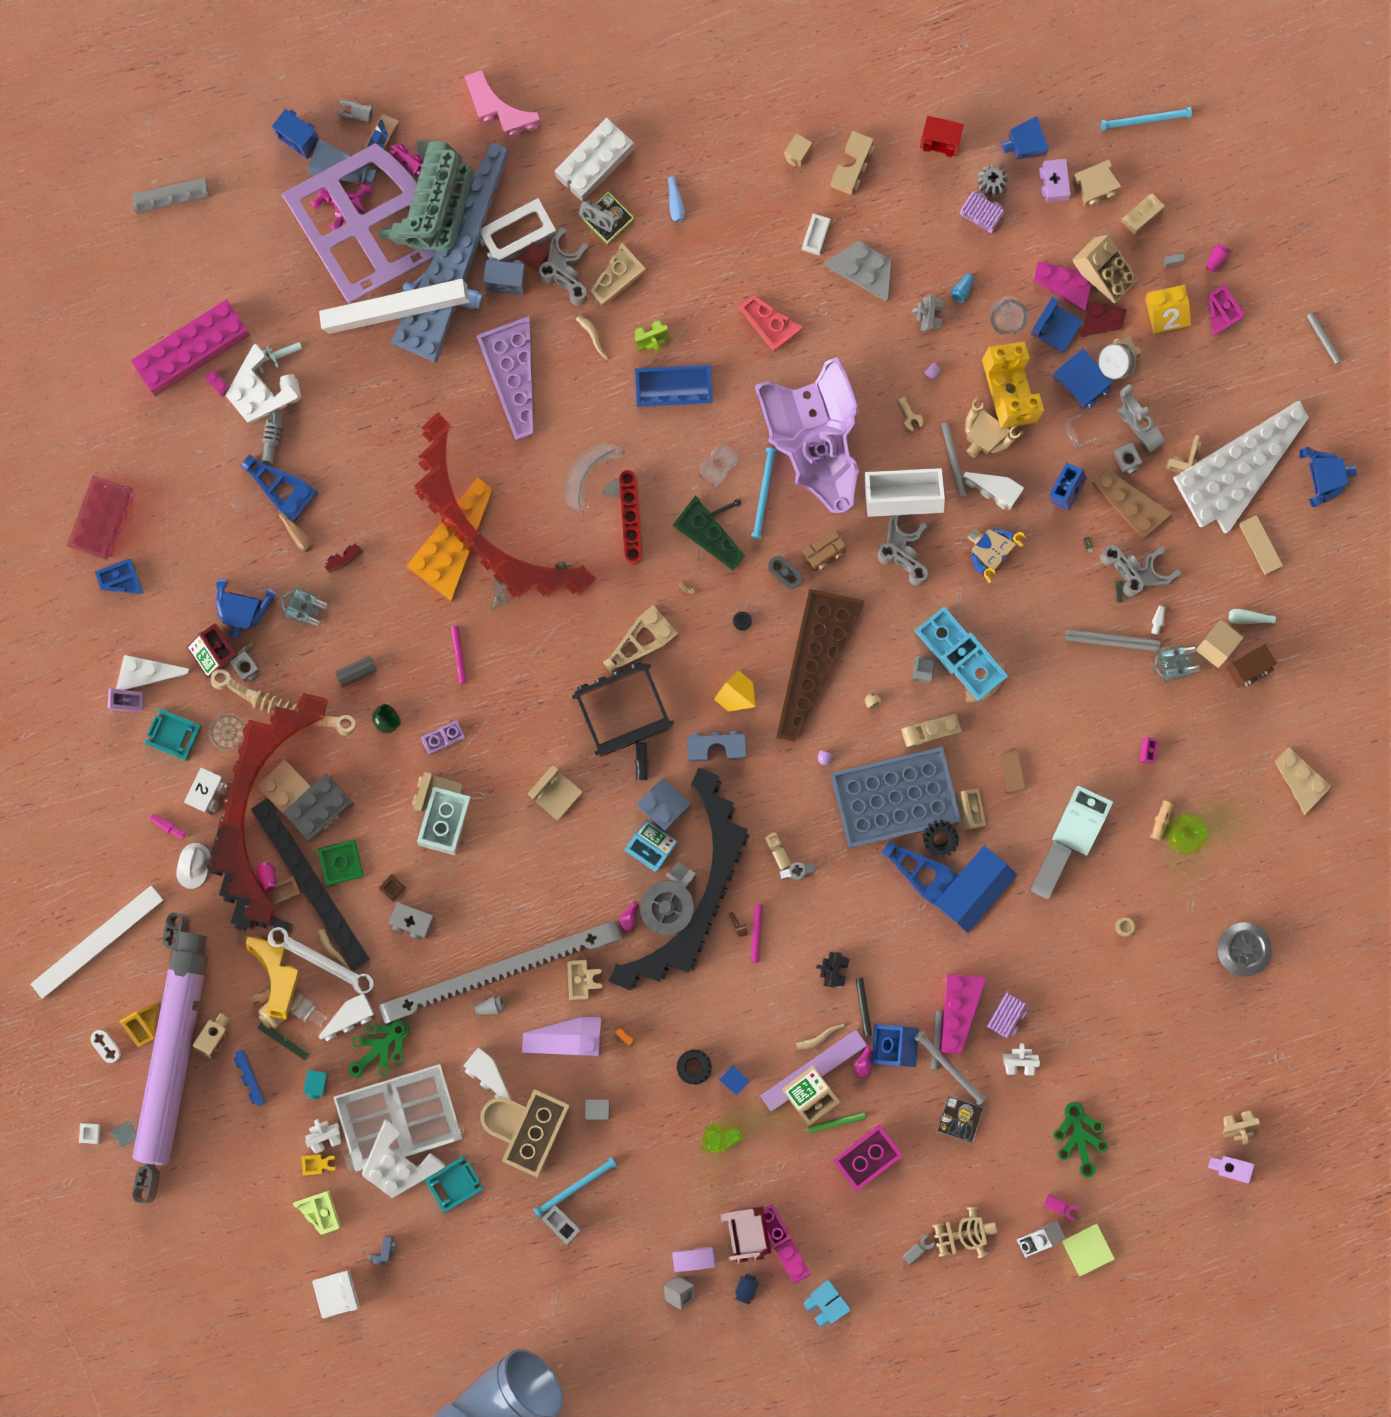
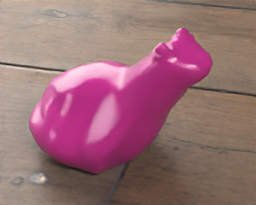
M633 901L630 907L619 917L620 928L624 932H632L636 925L635 914L640 907L636 901Z
M869 1046L865 1048L863 1054L854 1063V1069L859 1078H868L871 1072L870 1057L874 1050Z

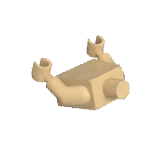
M978 397L974 399L965 422V433L968 435L967 441L971 443L966 452L973 458H976L980 451L987 455L1004 451L1015 441V438L1023 434V430L1019 434L1015 433V428L1018 425L1011 429L1000 428L999 421L982 409L985 401H983L981 406L976 404Z

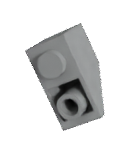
M1055 1221L1016 1240L1024 1257L1053 1247L1066 1238L1058 1222Z

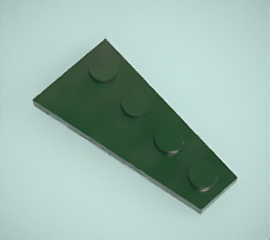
M695 495L674 522L673 527L734 571L745 555Z

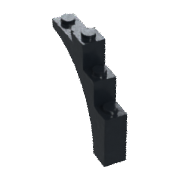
M219 824L207 868L212 870L211 874L222 876L225 873L219 896L224 897L223 901L234 904L235 900L237 901L231 923L236 924V929L246 931L247 928L252 929L254 922H256V926L265 929L269 925L292 931L293 924L281 920L266 911L248 890L239 864L238 844L241 830Z

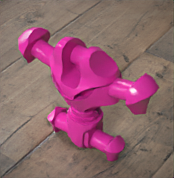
M359 184L361 188L355 194L350 192L347 196L357 212L365 214L366 210L363 208L360 198L365 194L371 195L372 187ZM326 189L319 190L318 197L315 201L311 200V204L315 209L321 208L320 205L323 201H326L329 205H334L335 218L337 219L334 224H329V228L334 231L346 221Z

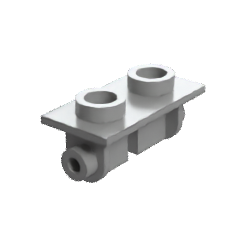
M591 200L582 201L578 215L611 233L613 224H616L619 219L616 214L606 209L602 212V207Z

